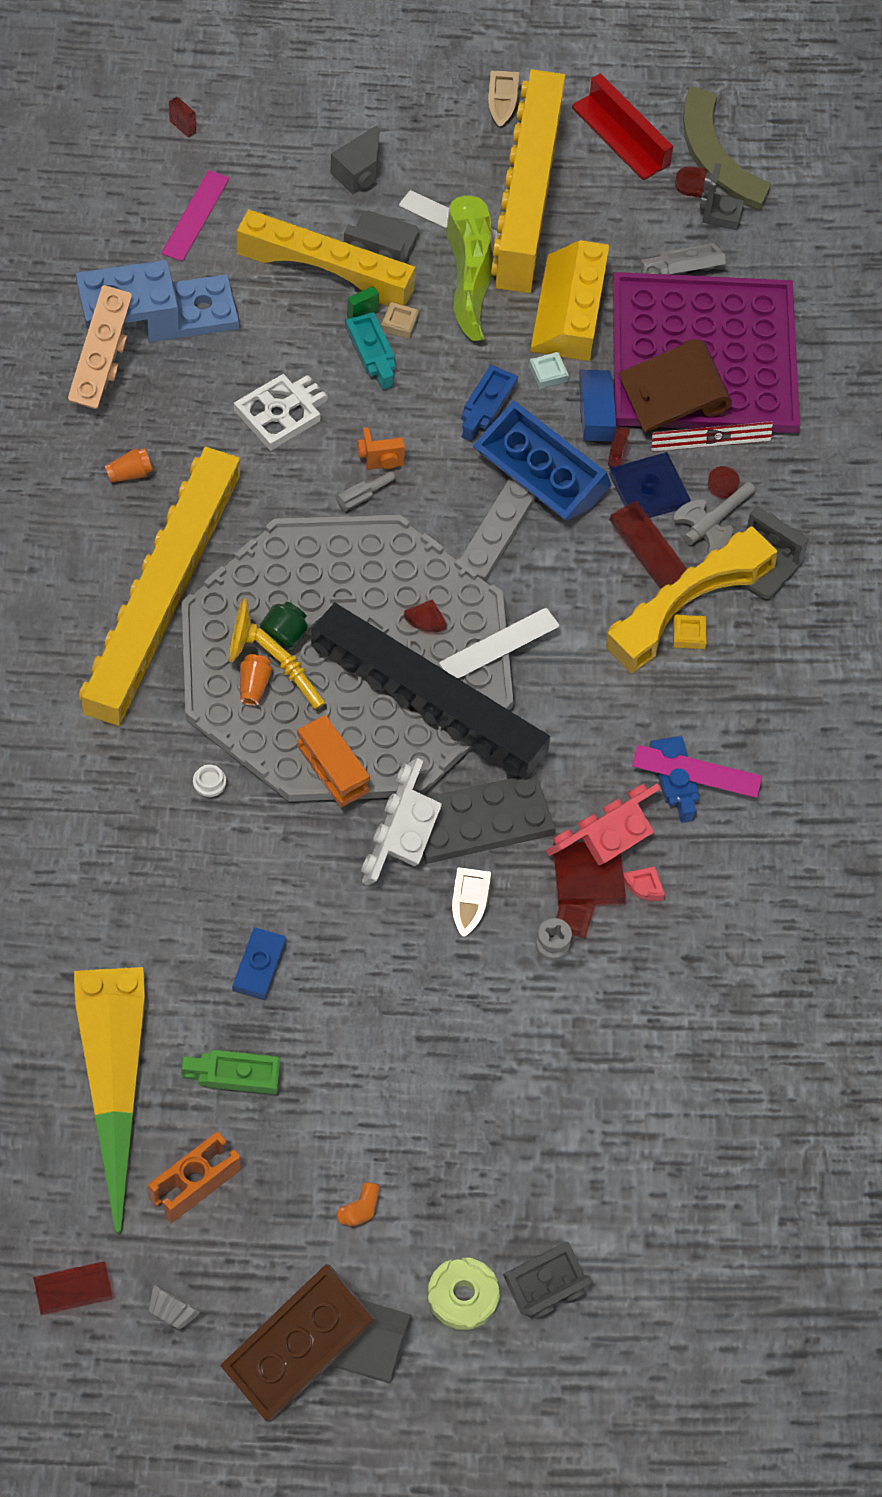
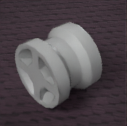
M557 918L544 921L539 927L536 948L540 956L551 961L564 958L568 954L572 938L570 926L565 921Z

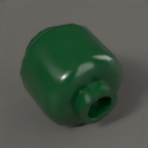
M290 602L274 604L260 623V628L282 648L293 650L308 629V624L305 620L307 615Z

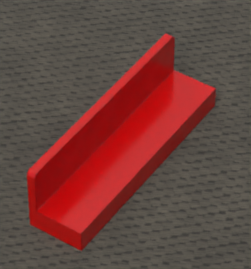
M601 73L592 77L589 95L573 103L572 109L642 180H646L669 167L674 146Z

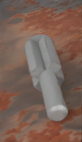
M390 471L370 483L365 484L362 481L336 495L339 507L342 511L346 512L372 498V492L395 480V474Z

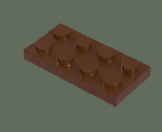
M325 1264L220 1366L265 1421L271 1422L377 1319L332 1266Z

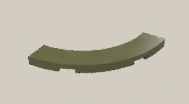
M690 86L684 106L683 124L684 137L694 161L705 175L707 172L713 173L715 163L721 164L718 184L727 190V194L732 198L743 200L745 205L761 210L771 183L744 170L732 160L721 146L713 124V109L716 104L717 94Z

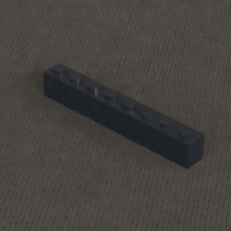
M336 602L331 605L312 627L311 646L318 654L323 657H330L338 662L345 671L362 677L372 688L386 692L399 705L409 707L419 713L426 722L437 724L445 729L452 738L457 741H464L472 746L482 757L491 758L496 761L509 774L518 775L526 780L547 755L550 735Z

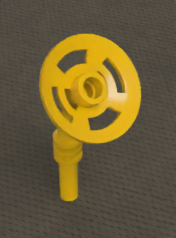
M242 598L233 629L228 662L233 663L246 642L253 644L256 641L281 663V670L285 669L284 674L286 676L290 675L288 680L295 682L313 709L318 710L321 708L325 701L304 674L306 669L304 667L300 668L302 664L300 661L296 662L297 657L295 655L291 656L265 631L257 628V624L251 623L247 599Z

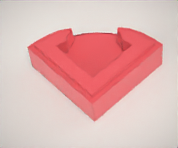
M655 866L623 873L622 880L628 890L634 895L649 901L664 900L665 893Z

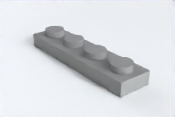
M511 477L460 560L478 572V577L485 582L536 500L533 494Z

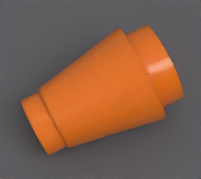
M134 448L110 464L105 465L111 483L147 477L148 473L153 472L145 448L140 450Z
M249 654L240 663V702L250 706L259 705L272 673L271 661L267 657Z

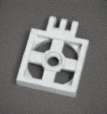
M282 374L234 402V411L271 451L320 422V413L316 408L328 400V395L324 391L320 392L321 388L316 383L313 384V379L309 375L292 384ZM271 394H282L288 397L279 399L274 398ZM259 400L265 407V410L253 416L250 413L251 408ZM301 405L304 417L296 422L289 415V411ZM274 407H279L283 410V413L274 415L271 410ZM274 421L279 422L284 430L277 434H271L263 426Z

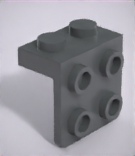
M364 211L356 227L348 224L344 232V242L405 263L418 236V227L372 211Z
M756 506L749 515L746 530L751 526L754 527L778 552L775 568L752 585L744 586L762 598L769 599L803 562L809 538L805 537L798 529L791 528L780 521L773 513L766 512Z

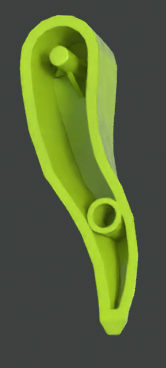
M464 195L454 199L449 206L446 236L453 250L457 265V287L453 305L456 320L463 332L472 341L485 339L480 316L482 302L491 281L493 262L491 218L488 207L482 199L472 195Z

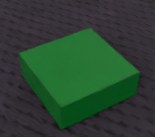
M374 286L348 297V319L372 312L378 313L379 292Z

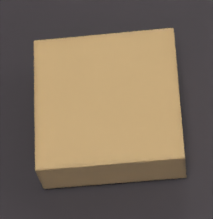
M390 302L381 324L383 332L410 339L419 317V310Z

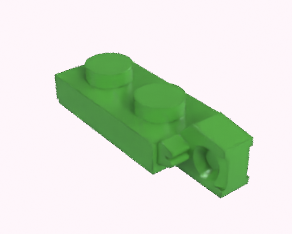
M211 1050L210 1053H202L201 1058L183 1056L181 1078L198 1080V1085L209 1088L276 1095L280 1057Z

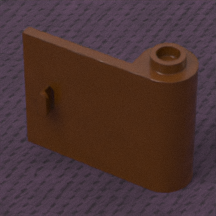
M690 339L681 346L618 373L644 433L702 409L705 416H718L726 412L732 405V399L703 340Z

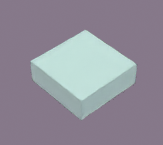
M558 352L529 360V367L539 389L568 382L569 375Z

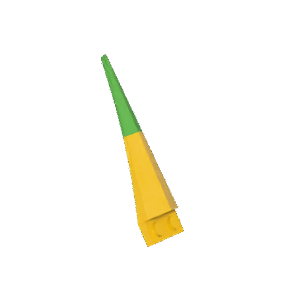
M143 967L74 971L75 1006L114 1227L118 1235L122 1228L133 1109L145 1010Z

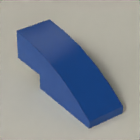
M580 370V414L583 441H614L616 417L610 370Z

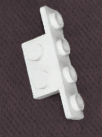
M419 758L404 764L396 779L400 783L398 790L387 801L385 812L388 813L384 824L381 823L373 837V842L376 843L373 854H368L361 868V872L365 873L362 883L367 886L377 881L387 854L413 866L418 865L442 804L412 790L423 764V760Z

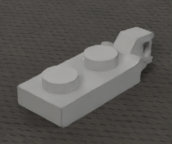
M709 243L661 252L659 257L640 260L641 273L685 275L687 271L697 269L708 271L714 269L715 266L724 265L725 254L716 244Z

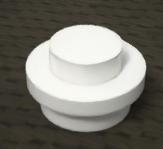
M204 765L195 772L193 787L198 794L204 797H214L225 789L226 776L217 766Z

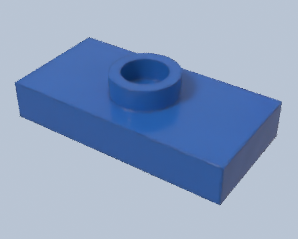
M256 927L253 928L232 985V991L266 1000L286 944V936Z

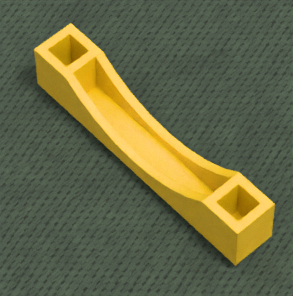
M248 209L236 230L237 254L262 263L294 261L323 268L346 279L362 291L374 286L379 292V303L389 307L390 302L406 306L414 291L416 267Z
M752 526L743 533L737 532L730 538L727 545L720 550L715 549L711 551L704 559V562L696 568H688L673 585L668 584L661 588L656 597L650 602L639 604L627 619L615 622L608 630L606 649L633 674L656 657L658 643L665 627L682 607L698 596L718 588L734 585H752L775 568L778 551Z

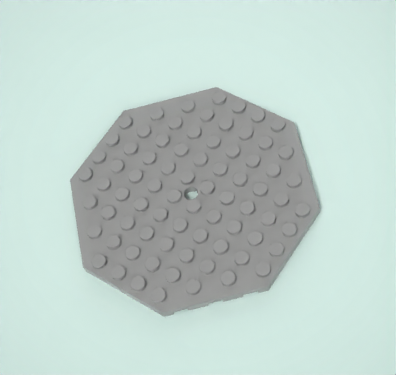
M402 515L273 519L265 526V531L255 540L252 538L235 553L233 560L225 567L221 566L204 581V586L194 595H188L181 602L186 720L286 800L315 801L335 799L297 747V740L300 739L297 735V729L326 715L370 775V781L366 783L369 787V793L359 799L390 798L393 793L396 794L400 784L396 779L401 767L416 758L423 760V764L412 790L424 795L472 746L464 741L455 740L445 729L437 724L426 722L419 713L409 707L399 705L392 696L382 690L372 688L365 679L355 673L351 674L345 671L338 662L330 657H323L318 654L311 646V629L331 605L336 602L442 668L439 664L440 661L506 628L503 591L494 584L491 586L478 577V572L459 558L455 560L444 551V547L426 533L422 535L411 527L410 521ZM242 598L247 599L250 621L253 624H257V628H260V623L274 604L290 602L307 615L305 618L308 624L306 633L293 650L286 651L291 656L295 655L297 657L296 662L300 661L302 664L300 668L304 667L306 669L304 674L325 701L321 708L318 710L313 709L295 682L288 680L290 675L286 676L284 674L285 669L281 670V663L256 641L253 644L246 642L233 663L228 662L233 629ZM509 653L459 678L509 711L512 709L513 692ZM249 654L267 657L271 661L270 667L272 668V673L259 705L256 706L240 702V663Z

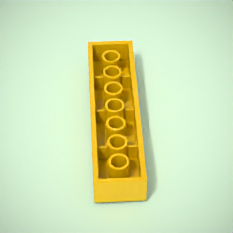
M531 69L529 81L523 80L521 98H524L525 101L521 100L519 102L517 120H520L521 123L517 122L515 124L513 142L518 144H513V147H511L509 165H514V167L509 166V169H507L505 187L510 189H505V192H503L501 210L506 212H501V215H499L497 233L502 235L497 234L493 249V256L495 257H493L491 275L496 276V289L531 294L561 115L565 74Z

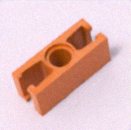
M326 715L297 729V735L300 737L297 740V747L340 808L369 793V787L366 783L370 781V775Z
M218 1131L148 1184L149 1199L156 1207L160 1204L164 1205L165 1217L171 1224L241 1170V1156L235 1150H232L229 1153V1157L215 1167L209 1165L208 1161L217 1153L221 1155L225 1152L224 1145L227 1142ZM191 1173H199L203 1176L197 1182L186 1179ZM174 1188H179L181 1191L172 1202L168 1198L163 1201L160 1200V1197Z

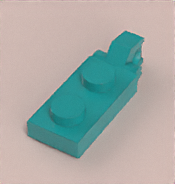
M372 312L346 319L345 328L365 371L368 372L369 376L376 375L382 390L394 387V374L392 370L396 369L395 355L375 313Z

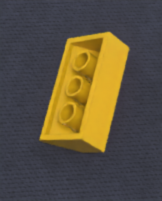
M579 240L548 254L530 352L547 355L558 352L560 357L590 361L607 265L608 244Z

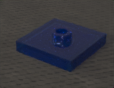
M668 452L610 468V478L632 523L676 511L684 504L691 502Z

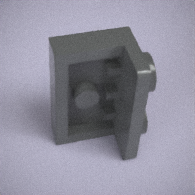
M563 1242L503 1274L520 1313L534 1315L535 1318L553 1311V1304L563 1298L566 1301H571L582 1296L586 1292L584 1287L593 1283L590 1276L583 1274L569 1242Z

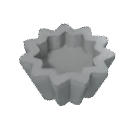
M154 1285L149 1311L178 1329L183 1328L199 1315L200 1312L197 1309Z

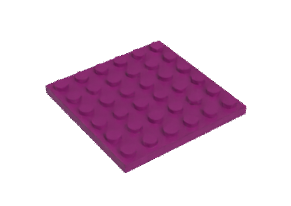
M613 272V376L616 425L641 426L618 373L681 346L690 339L703 340L706 343L732 399V405L726 412L718 416H705L702 409L661 427L695 429L773 422L772 432L798 433L800 420L793 280Z

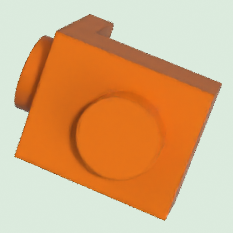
M369 427L363 428L362 439L357 440L359 458H365L367 470L392 469L397 466H404L405 445L403 437L372 441Z

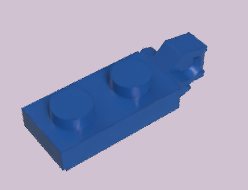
M493 365L489 366L464 405L461 418L465 421L462 425V438L472 442L478 434L480 427L487 430L489 425H492L516 387L519 376Z
M682 736L650 741L649 747L661 750L662 754L667 758L674 759L679 755L688 757ZM681 768L672 770L670 776L657 773L665 803H669L670 807H677L681 823L694 821V814L696 813L694 802H699V790L696 782L689 781L688 772Z

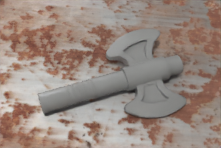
M746 482L716 509L707 514L704 511L707 503L705 500H695L681 506L675 513L673 521L675 523H687L692 526L683 536L684 541L688 545H693L696 541L704 538L708 545L707 554L715 549L720 550L727 545L732 537L733 528L730 525L721 527L718 524L754 493L755 487L752 483Z

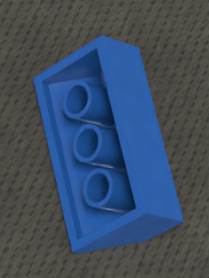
M515 400L511 402L473 445L475 450L566 521L592 509L612 486L609 476L604 469Z

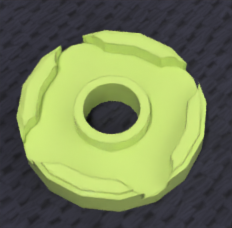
M461 1258V1260L456 1259L453 1261L451 1259L442 1263L433 1272L428 1284V1303L433 1315L444 1325L457 1330H471L484 1325L494 1315L500 1299L499 1286L494 1272L483 1262L473 1258ZM459 1286H468L472 1289L474 1296L470 1300L461 1301L455 1297L453 1291Z

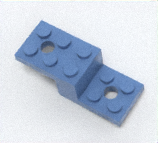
M167 260L76 273L86 329L90 327L103 285L132 294L124 323L144 320L149 342L239 329L238 316L227 274L172 282ZM199 303H208L209 305H211L207 309H199L196 307V305Z

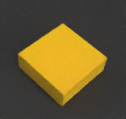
M674 615L673 648L705 649L707 643L706 616Z

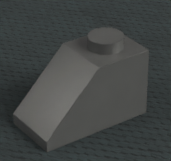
M377 126L331 153L330 173L352 194L361 189L368 188L376 180L380 129Z

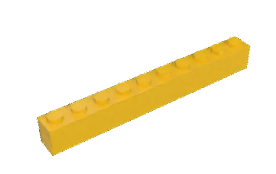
M205 446L200 458H194L190 469L191 476L188 481L184 480L182 482L176 506L171 505L166 518L167 525L164 530L160 529L154 542L155 549L152 555H146L140 579H135L132 583L129 594L131 598L127 605L123 604L121 606L115 630H110L106 636L103 655H98L95 658L92 666L93 675L90 681H85L80 689L79 700L82 701L84 715L120 727L240 478V457Z

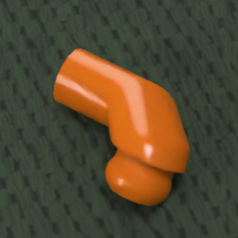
M370 1182L363 1183L360 1199L347 1206H341L337 1210L338 1222L341 1225L353 1227L371 1220L376 1209L380 1190L379 1185Z

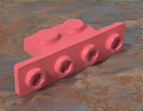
M643 783L627 793L630 797L627 801L622 803L620 798L602 808L605 814L597 818L594 813L577 823L580 827L578 831L572 834L571 830L568 829L554 837L552 840L555 845L546 850L547 854L550 856L583 838L597 864L600 866L654 833L638 803L660 790V786L657 783L647 788Z

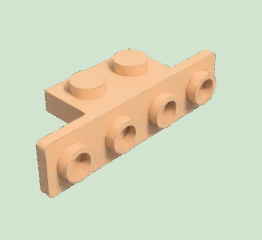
M106 285L102 286L68 395L69 402L97 409L108 381L114 382L119 364L114 363L117 352L123 353L128 335L123 334V326L132 298L130 292Z

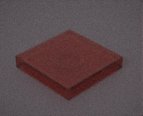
M574 842L553 854L558 906L625 904L626 894L621 853L600 866L585 842Z

